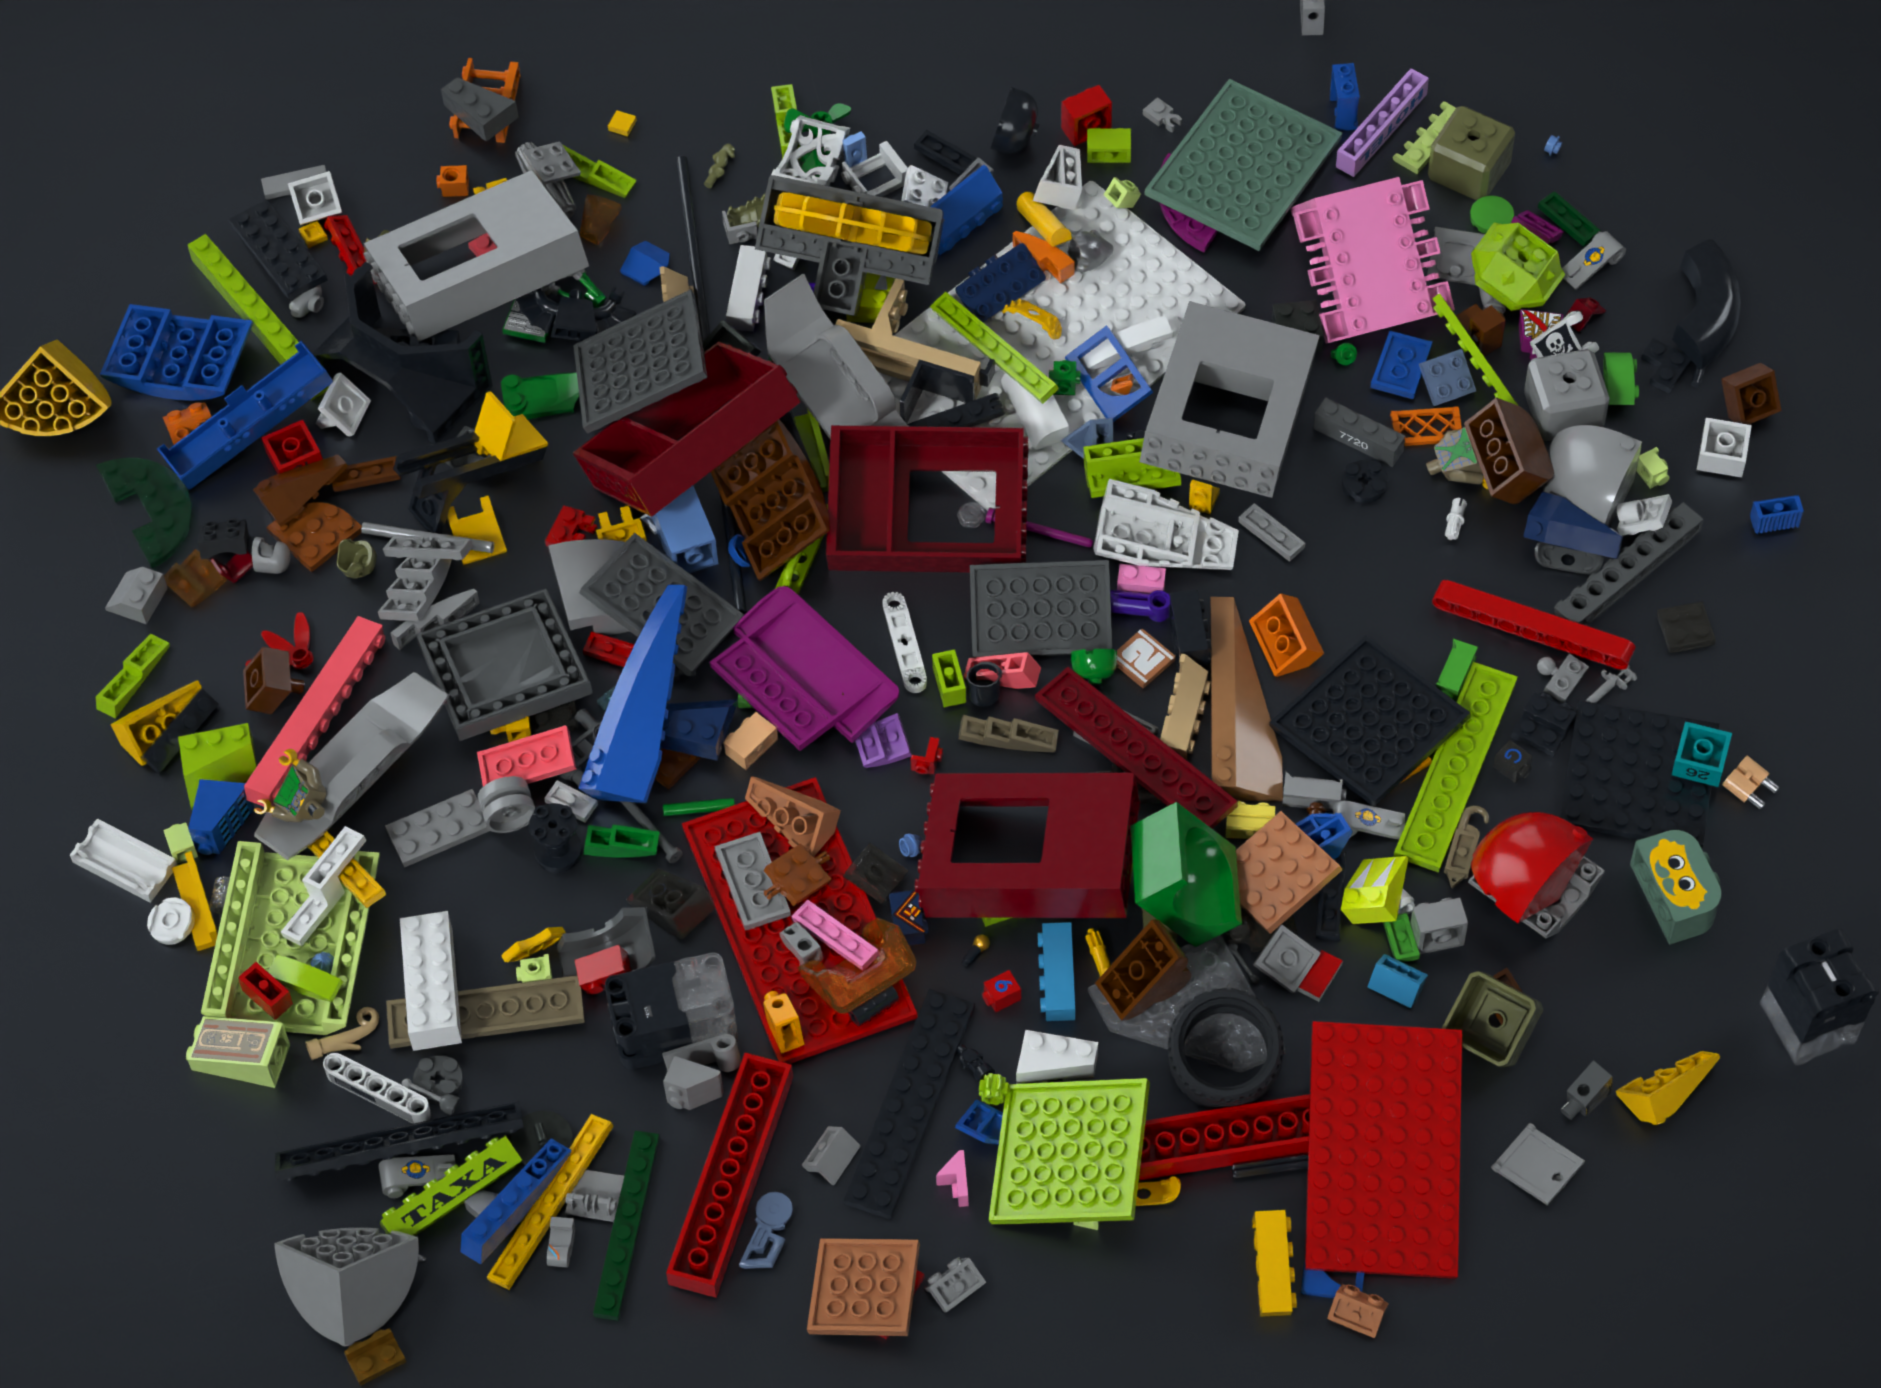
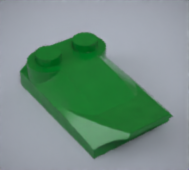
M577 372L521 378L518 375H508L501 382L506 409L513 416L523 414L526 419L574 412V405L579 398Z

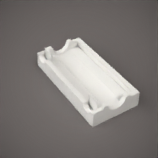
M99 819L88 828L86 839L82 843H77L75 849L70 854L73 863L150 903L172 875V867L178 866L175 858Z

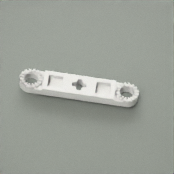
M887 593L883 598V610L904 687L911 693H919L927 686V676L906 601L901 593ZM895 600L900 602L899 607L897 606V608H890V606H888V603L890 601ZM901 639H906L908 645H903ZM913 677H918L922 680L918 685L909 682Z

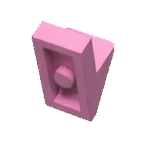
M959 1150L936 1175L938 1186L952 1185L953 1198H958L959 1207L969 1206L964 1150Z

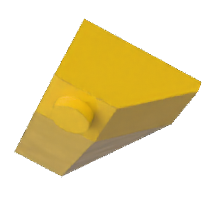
M196 680L110 724L120 745L141 766L147 764L141 758L143 753L194 694L202 688L199 681Z

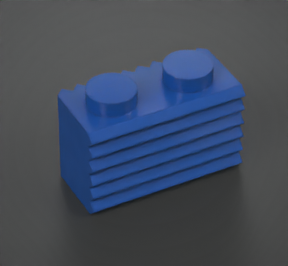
M1799 495L1755 501L1752 504L1750 519L1756 534L1759 532H1772V530L1776 531L1777 529H1790V527L1794 529V527L1798 528L1800 526L1804 510Z

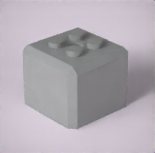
M1585 349L1534 358L1530 361L1524 394L1531 416L1544 441L1553 440L1557 433L1572 426L1592 425L1604 427L1610 397L1594 352Z

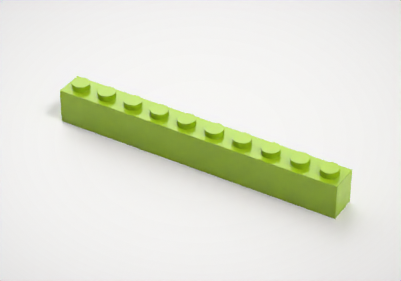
M206 234L187 245L194 264L241 319L253 321L252 332L280 364H283L298 352L295 347L299 343L298 340ZM329 386L315 395L311 401L325 393Z

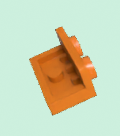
M205 402L191 404L184 410H174L169 412L167 416H164L163 420L173 445L211 418V414Z

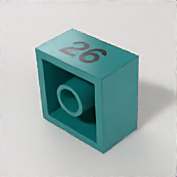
M1685 721L1672 776L1719 787L1732 733Z

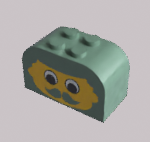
M1670 830L1636 841L1630 865L1669 945L1707 932L1712 927L1721 899L1719 876L1716 872L1712 871L1709 856L1706 852L1702 851L1698 841L1689 833L1680 830Z

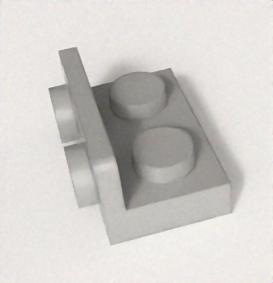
M955 1258L947 1264L948 1270L942 1274L937 1272L927 1280L929 1284L924 1289L932 1294L943 1312H948L986 1283L970 1258Z

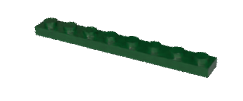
M634 1131L594 1306L593 1316L596 1318L619 1321L659 1144V1134Z

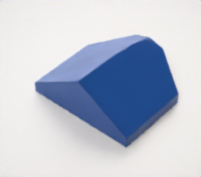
M643 241L631 248L620 269V273L645 286L650 280L660 275L659 267H668L670 254L647 241Z
M976 1099L957 1122L955 1128L984 1143L999 1145L1003 1112Z

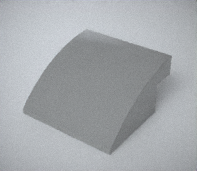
M591 539L548 545L570 630L592 625L593 632L605 636L629 632V630L579 593L582 586L625 543L624 541Z

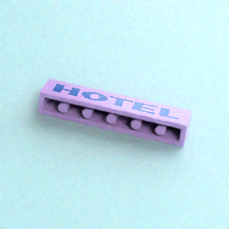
M1411 68L1338 149L1336 167L1354 177L1427 95L1429 78Z

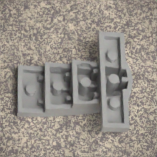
M435 534L418 537L393 536L383 548L385 556L407 558L395 570L397 579L386 590L389 599L379 609V618L381 620L420 621L441 589L452 559H464L472 549L471 539L446 538Z

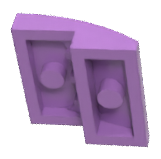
M897 713L874 722L855 740L865 768L890 764L912 756L900 716Z

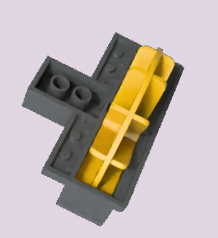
M771 175L768 179L755 250L819 262L813 293L821 308L858 316L867 273L926 285L930 284L945 221L943 219L944 212L938 208Z

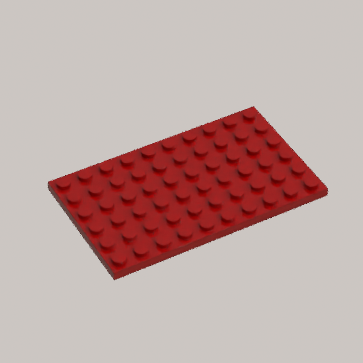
M1312 1022L1305 1270L1457 1279L1462 1030Z

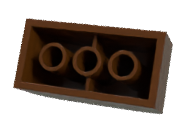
M1495 398L1464 423L1492 497L1511 504H1519L1554 476L1553 465L1539 429L1533 418L1520 406Z

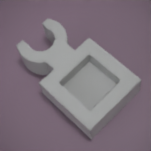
M1158 97L1143 109V116L1157 126L1164 123L1169 132H1174V125L1172 123H1177L1179 126L1182 125V118L1177 114H1173V108Z

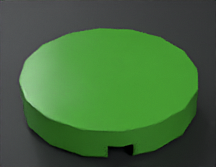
M1484 196L1478 199L1472 205L1470 211L1472 225H1475L1478 231L1486 234L1494 222L1510 224L1514 217V210L1511 204L1498 196Z

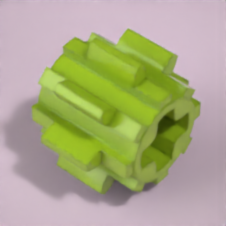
M990 1073L985 1075L984 1080H980L979 1096H981L982 1102H986L989 1105L1002 1104L1005 1094H1008L1009 1083L1000 1074Z

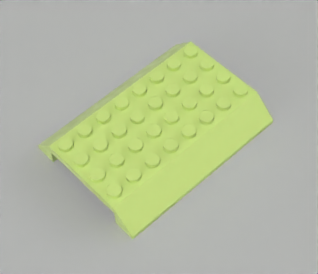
M238 841L201 1014L207 1017L283 1023L286 1032L328 1035L346 1027L370 906L366 908L340 881L345 893L303 946H300L284 938L281 931L310 896L302 879L318 861V858L316 856L295 855L291 859L286 860L278 853L264 852L262 843ZM358 851L354 859L375 880L380 853ZM327 952L334 957L331 975L344 981L333 1002L302 995L294 989L285 987L290 992L293 1005L279 1018L274 1020L242 991L238 977L255 962L268 972L277 955L311 966L312 958L316 954Z

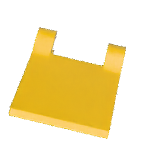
M489 496L480 498L483 510L481 513L458 519L454 506H451L449 509L447 520L453 536L494 542L493 553L470 550L466 557L461 559L463 565L507 552Z

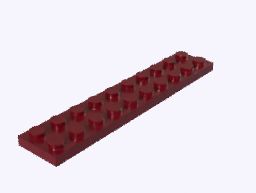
M1067 667L1035 694V700L1124 772L1134 773L1135 780L1165 805L1169 806L1178 802L1212 829L1238 807L1236 799L1071 668Z

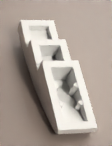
M1166 315L1126 328L1114 335L1130 357V354L1151 349L1152 343L1173 338V331ZM1108 338L1082 357L1087 371L1112 365L1121 359Z

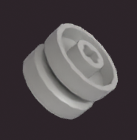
M510 776L493 780L480 789L477 795L486 827L492 832L508 833L527 826L535 810L533 799L530 798L531 794L528 783L521 777Z

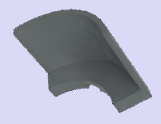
M645 907L622 908L616 916L605 923V928L598 931L592 928L585 931L563 934L557 945L563 977L577 976L576 959L616 945H620L628 953L631 971L648 968L655 960V952ZM582 989V995L588 994Z

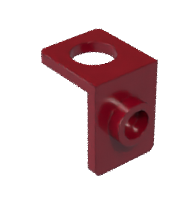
M1591 297L1575 300L1566 316L1570 312L1577 310L1583 314L1582 322L1572 325L1575 330L1581 332L1593 314H1604L1606 310L1600 306L1598 301Z
M248 550L247 554H236L225 565L214 558L210 560L218 573L233 583H236L253 567L252 555Z

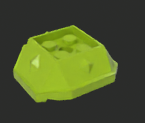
M1494 222L1471 252L1475 271V284L1511 311L1543 306L1565 276L1560 265L1558 251L1520 223L1500 224Z

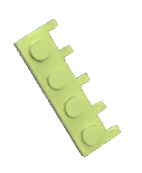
M1442 102L1440 108L1443 112L1440 116L1431 114L1429 120L1432 124L1429 128L1425 130L1420 127L1416 131L1420 136L1415 143L1407 141L1404 147L1408 151L1403 156L1396 153L1393 156V160L1418 174L1429 162L1431 145L1456 108L1447 102Z

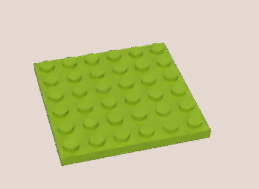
M1142 1078L1009 1084L1008 1094H1005L989 1222L991 1224L1134 1220L1150 1088L1149 1080Z

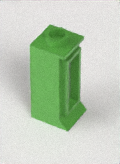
M1453 639L1451 653L1436 683V687L1457 702L1472 663L1477 659L1475 654L1478 647Z

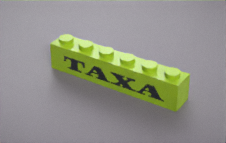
M497 1136L486 1144L487 1149L481 1153L476 1150L465 1158V1164L460 1167L456 1164L444 1172L446 1176L441 1180L437 1181L435 1178L423 1186L425 1191L419 1195H416L414 1192L403 1200V1206L397 1210L395 1207H392L384 1212L380 1226L386 1234L391 1235L392 1231H398L416 1236L463 1204L470 1196L482 1191L519 1166L522 1162L521 1157L506 1136L501 1139Z

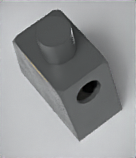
M1593 1060L1568 1088V1102L1561 1108V1112L1570 1120L1579 1112L1584 1116H1588L1613 1091L1612 1076Z

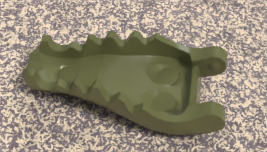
M766 193L763 194L762 198L756 196L752 201L748 200L745 206L741 205L738 208L730 206L727 212L730 227L756 222L757 228H759Z

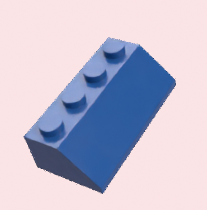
M981 166L930 206L941 209L944 212L943 219L945 221L938 250L939 255L943 254L946 250L952 249L955 243L962 238H966L974 228L982 225L993 213L999 212L1002 208L1003 193L987 166Z

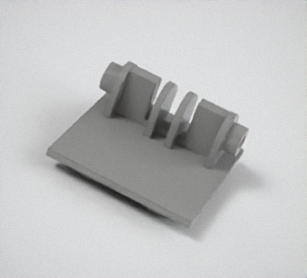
M586 1170L572 1193H567L566 1195L567 1207L565 1214L614 1222L624 1176Z

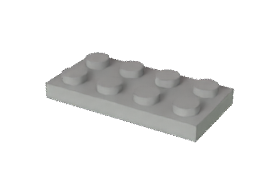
M473 789L385 826L404 868L490 831L486 827L483 811Z
M760 832L715 846V852L745 930L791 916L785 896L778 893L771 899H767V896L765 897L764 891L773 886L768 875L763 871L771 863V859Z

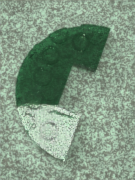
M119 458L97 464L98 472L115 503L134 494H137L152 522L132 530V533L151 569L160 565L175 553V548L181 541L185 540L190 529L192 504L185 485L169 468L148 459Z

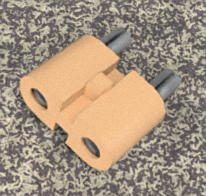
M1748 755L1722 784L1745 803L1749 800L1759 809L1764 807L1765 802L1754 794L1755 790L1761 784L1773 793H1776L1779 789V786L1768 778L1770 773Z

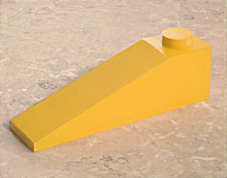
M1700 1051L1677 1061L1674 1068L1664 1070L1660 1068L1654 1071L1655 1076L1643 1081V1078L1639 1077L1616 1090V1094L1640 1121L1650 1122L1653 1125L1661 1124L1666 1121L1667 1117L1678 1110L1718 1062L1720 1055L1718 1053Z

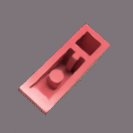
M1028 652L968 658L963 678L967 680V672L976 664L991 662L1002 670L1000 686L1013 689L1032 688L1037 685L1041 667ZM980 669L976 673L977 681L989 680L995 682L998 678L997 673L988 669Z

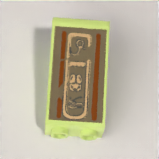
M203 1016L200 1025L198 1024L195 1028L194 1042L187 1049L186 1060H188L193 1071L275 1088L290 1047V1042L283 1023Z

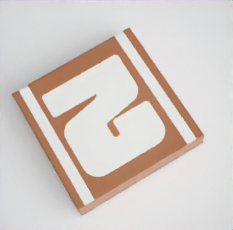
M1141 629L1117 650L1116 667L1144 689L1176 660V656L1145 630Z

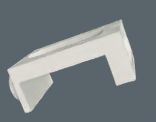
M887 141L879 144V154L851 168L846 162L842 163V179L845 184H849L852 187V191L883 197L904 186L907 166ZM886 165L895 179L867 191L859 181V178Z

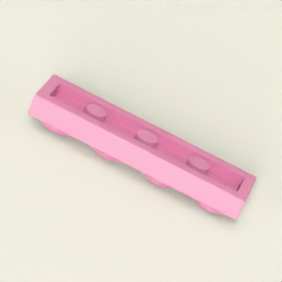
M809 900L792 915L794 922L799 923L802 928L862 971L880 955L877 948Z

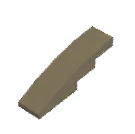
M963 715L958 739L1005 749L1055 752L1059 730L1015 718L1012 722L993 717L982 720Z

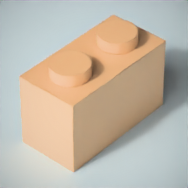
M755 712L751 717H747L742 722L740 728L726 737L724 741L725 754L747 770L778 740L777 728Z

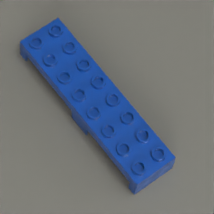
M302 340L295 345L298 351L295 355L247 391L241 385L224 398L228 404L171 448L168 449L165 444L157 448L188 490L192 489L333 383L327 371Z

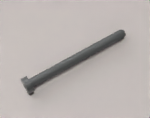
M620 801L644 829L659 831L634 802ZM659 833L658 845L667 854L666 859L671 864L677 862L682 857L683 852L679 847L674 848Z

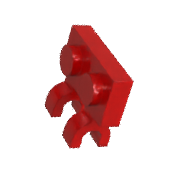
M564 505L545 539L546 546L562 542L585 540L586 536L577 532L581 529L594 534L597 529V524H593L595 517L585 515V512Z

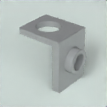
M722 211L723 225L729 244L746 242L757 238L756 222L730 227L726 212Z

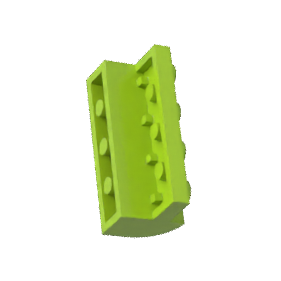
M1144 438L1083 447L1085 475L1091 498L1105 495L1109 479L1148 489L1180 486L1181 476L1178 472L1139 462Z

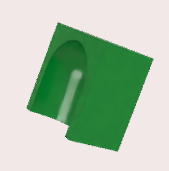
M1178 802L1130 826L1135 903L1160 920L1194 947L1242 924L1236 847Z

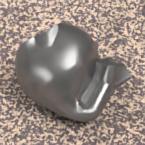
M1096 230L1076 233L1070 240L1067 248V254L1075 261V270L1079 272H1087L1097 268L1113 253V245L1102 238Z

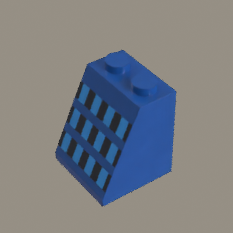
M199 780L188 827L196 852L204 855L220 854L254 810L253 802L246 800L244 789L246 783Z

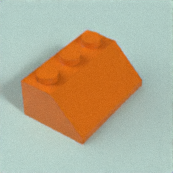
M1280 593L1249 620L1276 677L1307 668L1324 654L1301 603L1296 597Z

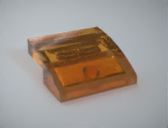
M196 548L181 565L176 562L164 575L166 584L191 607L205 600L227 580L218 573L208 559L201 560L200 552Z

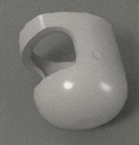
M255 537L252 544L254 571L270 574H281L286 571L290 563L289 547L280 541L276 542L275 546L269 545L265 542L264 538Z

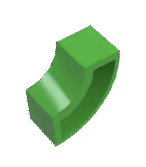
M1604 352L1603 377L1610 397L1608 405H1634L1635 399L1639 397V386L1635 385L1634 372H1637V359H1633L1631 353Z

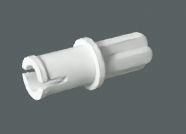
M1455 498L1452 501L1451 512L1446 518L1448 523L1445 536L1448 537V540H1456L1459 536L1461 525L1464 524L1465 518L1463 516L1467 506V502L1464 499L1461 506H1459L1461 498Z

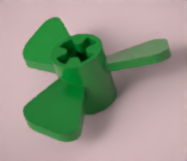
M838 103L833 105L828 113L819 111L815 112L811 117L791 108L785 116L784 130L787 133H791L792 121L796 120L800 115L832 124L849 115L851 107ZM805 124L802 132H808L810 129L813 133V139L817 138L818 127ZM822 129V136L831 134L830 130ZM824 146L821 147V152L824 155L830 154L828 150L824 152Z

